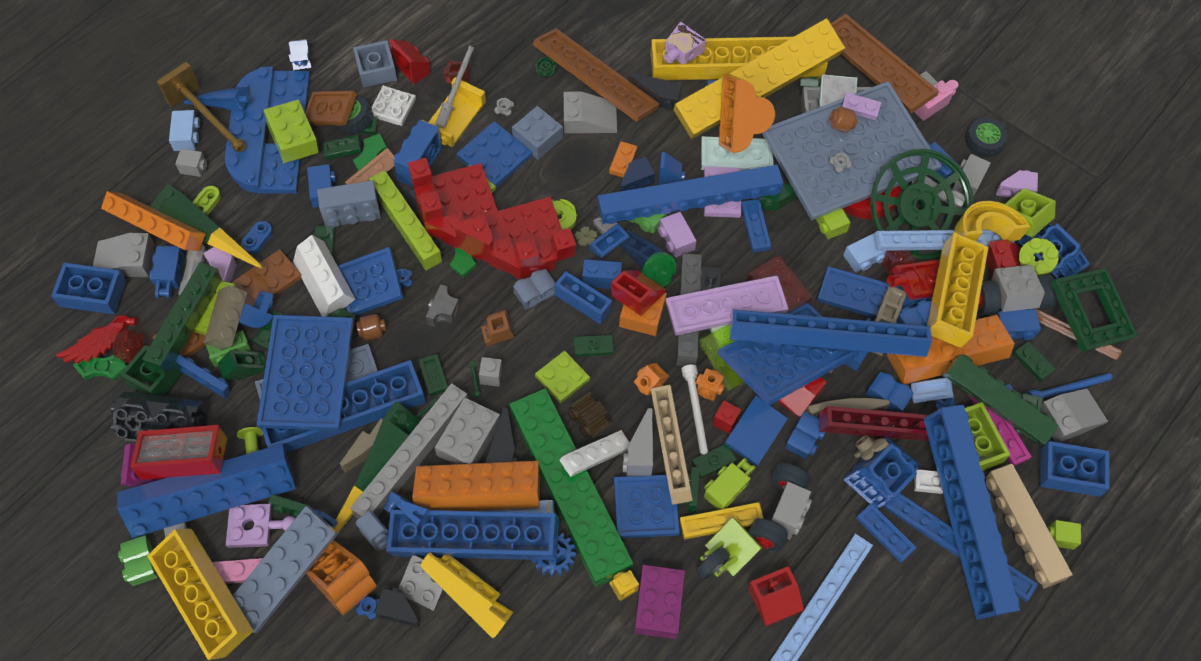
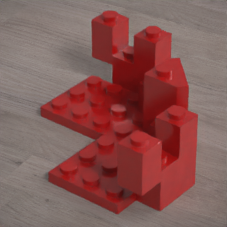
M426 158L408 162L409 175L415 191L417 206L425 230L430 236H435L443 240L444 243L465 251L472 257L481 259L501 271H506L519 280L531 277L532 273L537 270L546 269L548 272L556 270V261L575 256L576 243L571 229L562 230L551 197L497 211L482 163L432 176Z

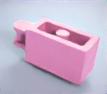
M941 80L935 84L934 87L939 90L938 96L914 112L924 121L948 105L958 87L957 81L950 80L945 83Z

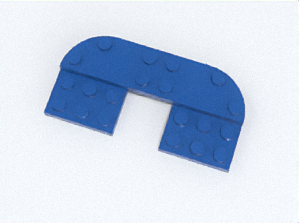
M273 66L260 67L248 73L237 84L236 88L247 87L251 100L249 103H246L243 110H231L229 131L237 139H242L245 142L246 148L243 152L238 153L232 149V143L227 139L225 164L232 180L239 184L242 189L253 193L297 194L301 158L283 163L276 144H265L267 123L264 109L299 99L305 113L310 83L309 71H274Z

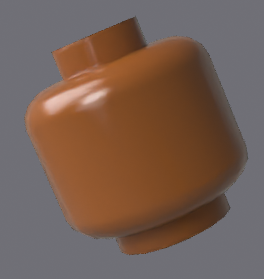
M841 106L833 109L829 117L831 127L844 133L854 129L858 122L855 111Z
M377 314L362 316L359 322H357L359 337H363L366 341L381 338L383 331H386L385 320H380Z

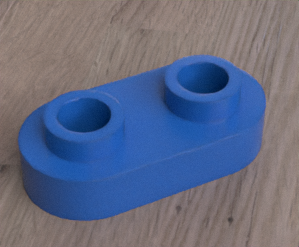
M266 221L257 222L242 239V248L250 255L258 253L273 234L271 225Z

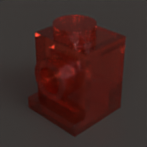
M448 60L447 67H444L443 78H446V83H451L457 77L463 62ZM469 62L461 79L466 83L469 82L470 76Z

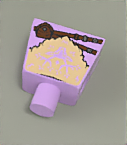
M680 22L666 40L664 59L670 64L675 59L681 64H686L705 51L706 39Z

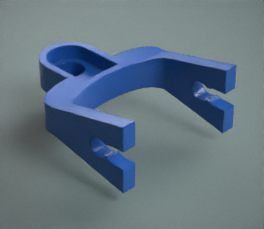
M393 491L389 494L387 498L389 500L383 507L390 513L391 510H397L399 507L416 526H419L422 520L415 516L414 512L418 511V513L424 516L428 512V509L414 505L413 502L408 501Z

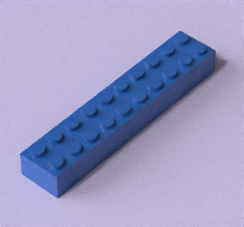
M964 405L940 408L924 418V423L976 619H985L1020 611L1019 599L1013 587V577L1009 572L1007 556L1001 543L1002 537L996 525V515L992 510L990 494L985 485V475L981 470L979 454L974 445V435L968 423V414L965 411Z

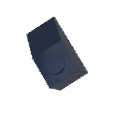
M646 157L635 159L629 163L621 182V191L643 188L654 183L655 172Z

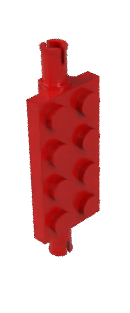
M940 259L897 265L892 270L894 275L888 276L887 283L890 284L891 288L902 286L910 300L933 297Z

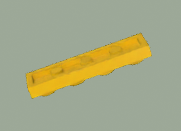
M758 502L681 517L679 521L683 538L685 540L718 533L732 517L743 528L751 527L755 519H763L760 504Z

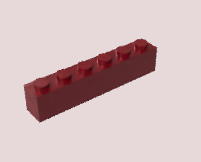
M827 406L819 412V432L929 441L924 423V418L929 415Z

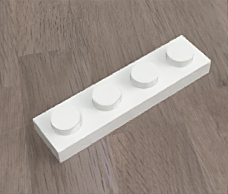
M622 430L562 456L560 462L571 477L628 451L630 442Z

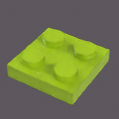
M563 351L535 373V377L560 404L590 381L587 373L566 351Z

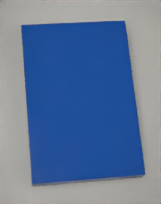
M755 396L724 444L746 458L753 465L758 466L788 418L770 405L768 406L758 396Z

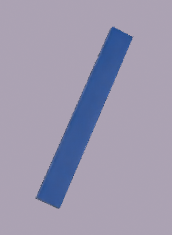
M900 493L884 505L883 508L960 558L951 526ZM1007 564L1009 572L1013 577L1015 594L1027 602L1038 583Z

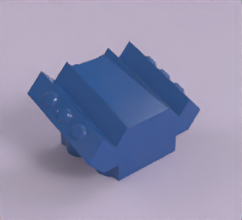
M1048 223L1033 237L1052 242L1058 250V264L1050 273L1054 279L1076 275L1090 265L1081 252V245L1059 224L1053 226ZM1026 235L1018 243L1023 247L1025 243L1033 238ZM1035 254V261H1043V254Z
M884 437L883 439H886L889 445L879 452H874L871 459H861L853 466L852 471L844 475L843 479L877 509L885 505L891 498H895L917 475L916 471L919 468V463L891 439Z

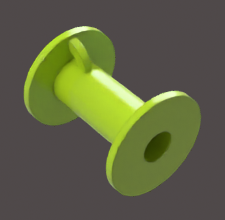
M247 427L239 430L237 437L245 439L246 454L258 451L257 438L263 435L262 428Z

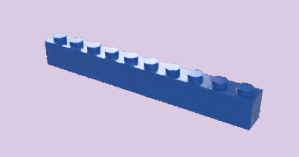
M778 165L598 195V209L602 224H613L622 220L630 221L639 217H651L656 214H669L679 210L686 211L691 208H704L708 205H721L725 202H739L748 198L756 199L760 196L777 195L781 193L783 180Z
M733 309L730 322V340L927 357L932 343L930 326Z

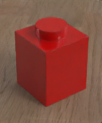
M723 401L714 416L712 425L730 434L739 419L741 409Z

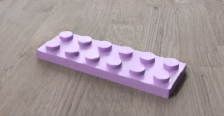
M778 276L666 298V305L675 336L729 325L733 309L771 313L788 312V306Z

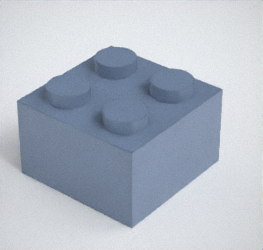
M387 40L353 47L363 88L397 81Z
M536 106L512 127L513 137L529 148L533 156L539 160L563 139V126Z

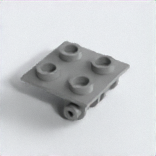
M413 554L398 589L402 591L401 593L406 598L434 611L443 589L421 568L420 565L424 559Z

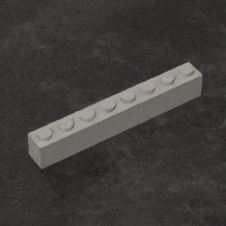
M452 383L351 506L350 509L355 517L359 519L368 511H372L376 517L384 510L383 507L389 500L387 498L391 491L397 493L416 470V466L421 464L437 444L464 397L468 399L467 393Z

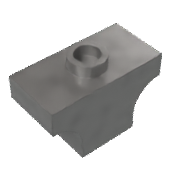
M440 284L435 298H432L429 302V311L426 315L429 326L435 327L440 322L453 324L460 308L459 301L449 296L447 286Z

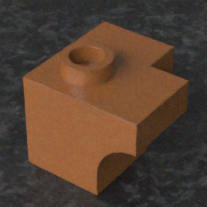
M506 310L488 315V318H486L488 323L481 327L487 347L515 338Z

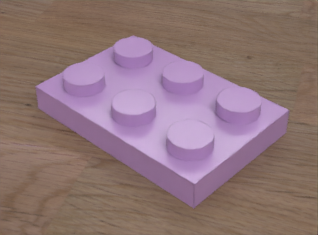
M705 166L704 177L741 170L736 167ZM741 201L725 202L721 205H708L704 207V216L740 218Z

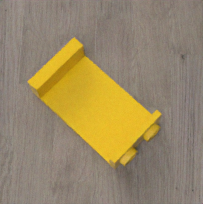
M456 77L451 82L452 87L454 85ZM461 80L451 104L454 107V111H451L445 128L439 127L443 145L450 147L455 145L486 103L485 91ZM441 106L427 123L436 126L435 122L440 113Z

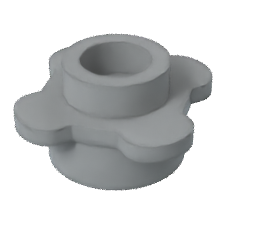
M501 98L497 100V107L494 111L496 114L501 113L509 116L511 115V108L514 106V103L507 98Z
M838 153L835 157L830 158V163L834 165L837 172H842L843 169L850 168L852 165L849 157L844 153Z

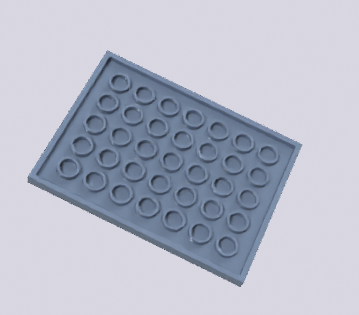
M889 81L855 94L879 101L881 105L876 121L856 115L858 119L857 125L847 133L833 129L831 123H829L831 112L833 109L842 107L845 98L771 125L767 131L762 133L811 220L870 198L877 175L883 166L898 154L914 149H931ZM838 153L846 154L852 163L850 168H845L842 172H837L834 165L830 163V158L835 157ZM909 156L897 161L900 172L910 167H920L922 156ZM930 157L927 168L938 171L941 165L937 159ZM890 167L886 170L878 184V194L885 192L888 184L895 177ZM910 173L903 177L908 183L917 179L918 173ZM898 182L895 183L893 188L900 186Z

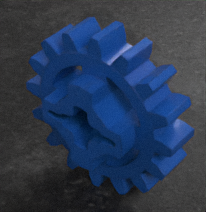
M564 533L558 536V542L565 548H561L558 544L557 560H546L549 566L543 563L542 560H532V563H537L535 566L536 570L543 569L542 575L550 572V576L553 577L554 573L557 572L559 576H562V570L569 572L568 565H574V561L571 558H576V553L571 551L575 550V545H569L571 538L569 537L565 540Z

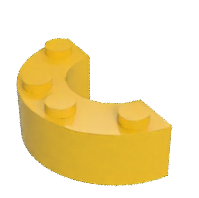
M981 201L971 205L955 226L954 233L977 241L983 233L982 229L995 232L1003 240L1016 241L1024 236L1030 225L1021 214L1005 204L994 201Z

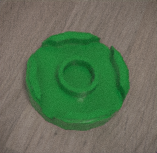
M655 253L646 261L642 274L664 288L671 282L672 279L670 278L672 275H675L676 262L668 253Z

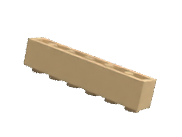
M671 386L651 388L672 505L693 501Z
M1013 464L991 471L985 478L986 485L993 492L997 506L1002 509L1007 525L1015 533L1017 544L1023 548L1026 561L1032 565L1036 580L1042 584L1044 589L1067 580L1073 574Z

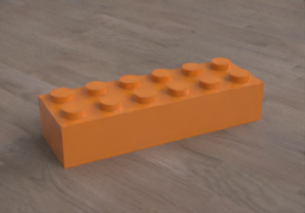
M998 315L975 321L973 337L962 348L931 336L932 343L927 357L888 353L887 357L901 383L909 384L942 375L956 355H967L976 366L1010 358L1015 343Z
M523 461L416 466L413 502L414 505L426 508L428 511H489L540 508L539 462Z

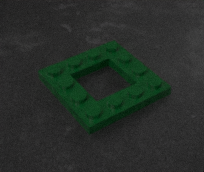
M1107 268L1058 278L1050 282L1081 352L1138 337ZM1097 291L1111 324L1092 329L1077 295Z

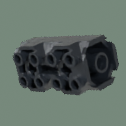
M123 392L117 398V401H113L111 404V413H113L111 430L116 432V435L125 441L136 442L139 431L207 426L208 407L204 405V401Z

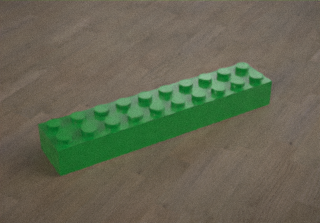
M546 388L510 403V413L533 461L539 462L540 475L594 587L596 588L613 580V577L622 571L625 573L630 570L632 571L633 562L587 470L570 477L560 462L562 456L575 451L576 448Z

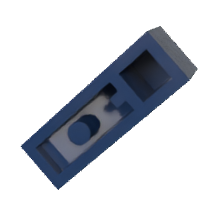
M630 230L626 231L630 238L619 245L642 270L649 257L655 253L663 252L662 249Z

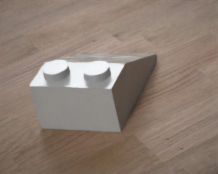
M564 92V133H617L616 106L605 98L588 93Z
M127 233L98 241L93 267L120 270L124 277H149L155 244L149 233Z
M1088 389L1061 394L1044 401L1041 406L1040 412L1052 416L1055 419L1054 422L1059 425L1052 435L1057 443L1066 441L1108 422Z
M652 408L647 409L628 445L627 453H624L623 472H627V477L651 476Z

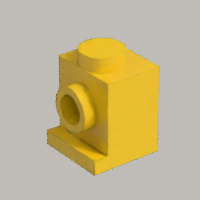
M631 570L626 573L622 571L613 577L614 580L609 582L620 601L637 592L639 588V583Z

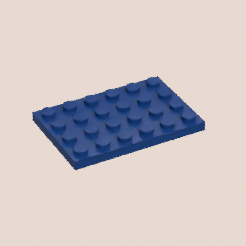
M808 303L787 313L822 317ZM736 340L718 351V355L768 406L850 361L859 354V351L741 340Z
M274 315L257 418L258 428L340 431L353 318Z

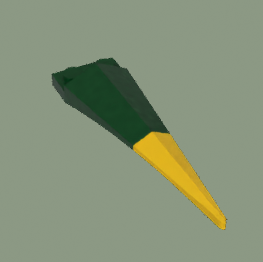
M169 184L165 186L150 205V207L205 233L204 243L262 269V266L187 197Z
M396 401L384 416L365 464L336 518L338 523L334 530L337 533L353 515L350 509L351 506L420 423L419 419Z

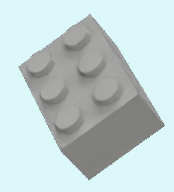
M464 397L435 446L436 455L454 465L477 464L496 432L500 414Z

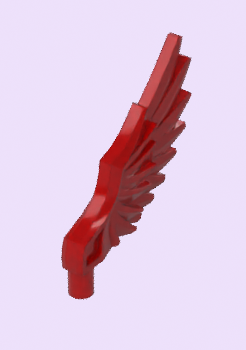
M126 315L117 316L110 324L94 328L88 335L77 340L78 343L57 353L56 356L58 358L65 357L63 359L65 363L74 360L76 364L83 360L89 362L92 357L97 359L100 353L105 354L107 348L111 350L112 345H116L117 341H120V334L123 335L128 325H137L138 319Z

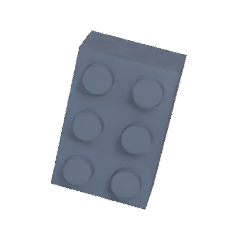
M373 180L317 189L319 208L325 226L337 227L339 225L356 224L357 222L374 221L381 218Z

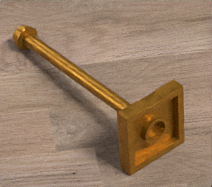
M187 62L157 81L170 107L187 98L232 143L234 151L240 153L245 150V142L242 139H237L192 94L200 89V86L191 66Z

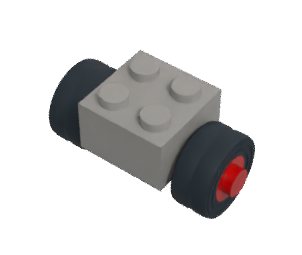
M1032 265L995 269L992 280L982 281L977 313L979 315L996 314L1000 307L1002 312L1052 308L1057 303V296L1050 282L1055 279L1050 274L1036 275Z
M780 463L776 466L772 475L771 482L778 489L782 490L783 494L772 520L757 518L752 522L748 532L762 548L781 551L786 539L790 540L793 534L797 535L804 522L805 514L812 502L809 499L811 491L807 490L811 478L807 472L797 466Z

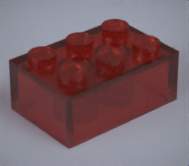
M779 255L748 273L746 282L778 276L788 306L787 313L806 303L810 305L813 296Z

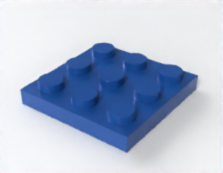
M495 121L456 153L457 158L467 166L482 163L486 178L496 188L533 156L529 148Z
M390 247L338 265L340 272L356 299L346 306L348 312L355 316L404 298Z
M667 475L614 477L616 524L620 538L679 536L677 504L672 505Z

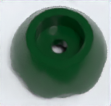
M542 57L536 62L535 70L541 77H550L556 72V62L551 58Z

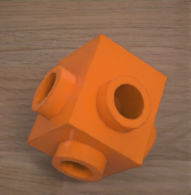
M653 363L639 370L637 373L638 377L634 383L638 386L640 392L650 395L652 394L651 388L663 386L669 375L657 363Z
M706 368L704 374L700 373L695 384L698 385L697 393L714 402L717 394L721 395L724 390V376L716 370Z

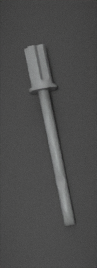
M469 46L447 102L441 103V110L435 122L438 127L445 128L451 111H454V107L451 104L474 50L472 46Z

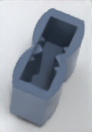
M546 269L537 270L532 273L530 278L520 279L513 286L514 294L526 310L555 295V281Z
M368 511L356 521V526L375 550H383L387 547L388 530L372 511Z

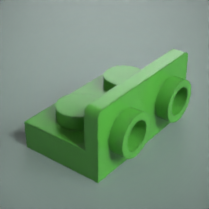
M243 330L235 333L232 346L220 350L206 344L210 355L209 358L214 367L219 366L218 362L230 350L251 351Z

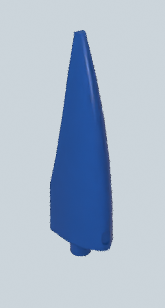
M247 87L217 90L195 96L204 106L227 110H243L246 103H249L251 100ZM188 99L183 101L185 104L193 105Z

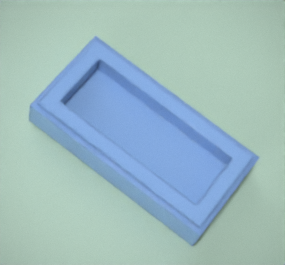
M947 378L911 383L914 403L954 397L952 382Z

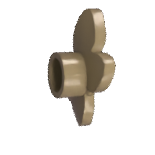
M865 435L856 442L855 445L858 450L853 455L855 458L861 456L863 460H869L873 457L874 452L881 451L889 443L886 439L880 438L875 440L873 437L870 438L868 435Z

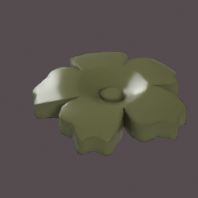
M585 226L581 229V232L576 231L575 237L578 245L584 247L587 244L590 245L597 237V232L593 230L589 232V227Z

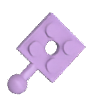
M270 504L241 505L229 509L226 546L228 548L269 546L270 529L283 528L286 531L296 518L294 516H287L283 520L271 521L272 506ZM253 521L254 527L246 531L244 529L245 524Z

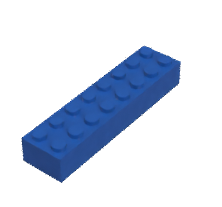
M409 360L346 382L340 431L262 428L267 448L283 444L285 452L288 453L384 418L395 401L406 409L426 402L412 362Z
M283 444L223 461L220 474L169 477L117 492V510L131 537L134 538L268 498L271 495L296 489L294 473Z
M391 510L386 551L392 556L412 557L414 554L418 557H426L428 553H432L435 557L441 558L443 555H449L453 558L557 560L559 518L555 513L428 511L424 516L415 511L414 515L422 520L419 526H416L402 510Z

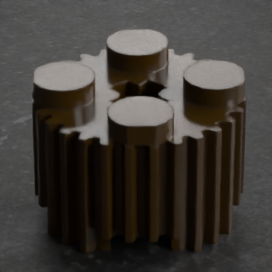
M591 392L571 404V410L567 412L569 417L574 422L577 421L581 426L579 431L585 438L588 436L594 438L612 425L611 420L607 421L606 419L607 410L600 401L595 402L591 398L593 396Z

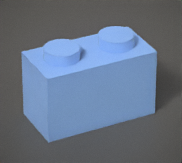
M194 110L172 111L169 142L174 151H180L181 149L196 150V143H199L197 131L201 124L200 118L196 116Z
M874 233L847 246L843 256L856 273L860 270L865 271L876 262L881 263L885 261L889 250L879 251Z

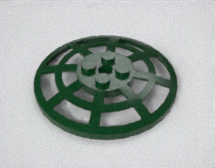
M931 149L909 150L889 160L877 175L871 193V212L877 231H900L897 227L903 222L912 226L911 231H919V227L928 226L930 230H947L954 215L963 216L966 210L974 204L973 190L961 167L947 155ZM909 156H922L920 167H910L900 172L897 161ZM930 157L944 163L952 170L953 174L944 179L936 171L927 168ZM890 167L895 177L888 184L885 195L878 194V184L886 170ZM910 173H918L917 183L908 186L903 176ZM926 174L936 179L939 184L934 188L925 184ZM956 180H959L964 192L965 208L955 207L954 196L949 185ZM898 182L902 189L899 197H890L893 186ZM943 190L947 196L948 206H941L938 194ZM917 200L921 201L922 203L921 210H918L916 208ZM876 201L883 203L884 214L889 224L884 230L881 228L877 217ZM889 204L896 205L899 216L894 221L889 212ZM939 213L947 214L944 224L939 229L934 221L939 216ZM895 250L906 257L923 260L938 258L942 253V250L929 254H919V250H912V253L904 250Z

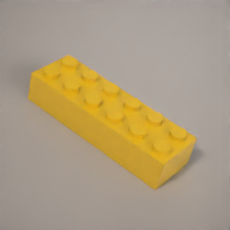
M953 233L943 244L927 326H930L931 336L960 348L973 337L988 246L957 233Z
M174 529L147 555L208 660L225 658L253 632L252 627L192 529Z

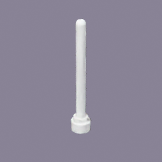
M686 365L681 369L682 375L688 381L700 453L705 455L708 449L695 379L698 375L697 366Z

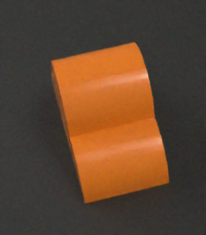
M725 73L723 74L719 146L731 153H737L745 150L750 145L753 134L763 133L771 127L775 118V110L769 100L756 95L751 83L732 74Z
M334 540L306 573L308 578L343 616L377 587L361 560Z

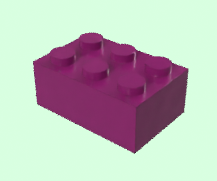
M643 565L635 634L677 638L684 570Z

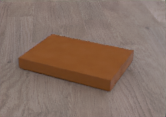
M354 91L312 92L305 112L310 126L346 125L357 94Z

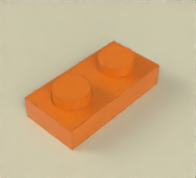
M621 141L609 169V174L624 177L629 163L634 160L638 146Z

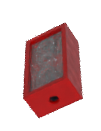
M219 425L139 431L130 467L140 480L220 474L227 437Z

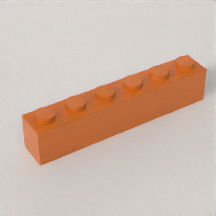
M106 192L101 209L183 250L200 251L205 233L123 193Z

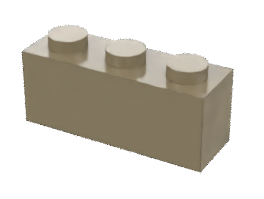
M231 285L219 290L203 343L220 350L232 346L247 292Z

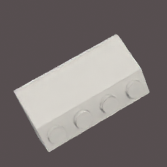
M311 235L297 246L293 263L302 274L301 278L322 317H327L329 313L339 308L344 309L356 300L324 241Z

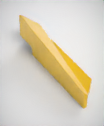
M428 553L422 561L421 568L492 638H495L513 614L511 610L496 602L500 593L452 556L443 555L442 558H436L432 553Z

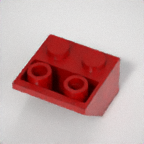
M638 270L623 271L611 282L612 297L640 316L666 293V289Z
M789 566L753 580L748 586L749 593L765 627L804 611L799 587Z

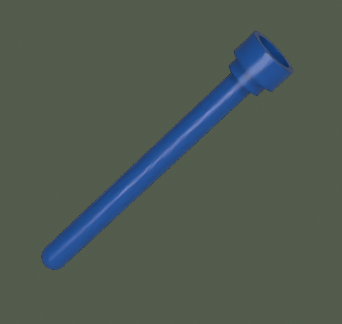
M1106 373L1044 391L1029 390L1026 394L1045 399L1110 381L1113 375Z

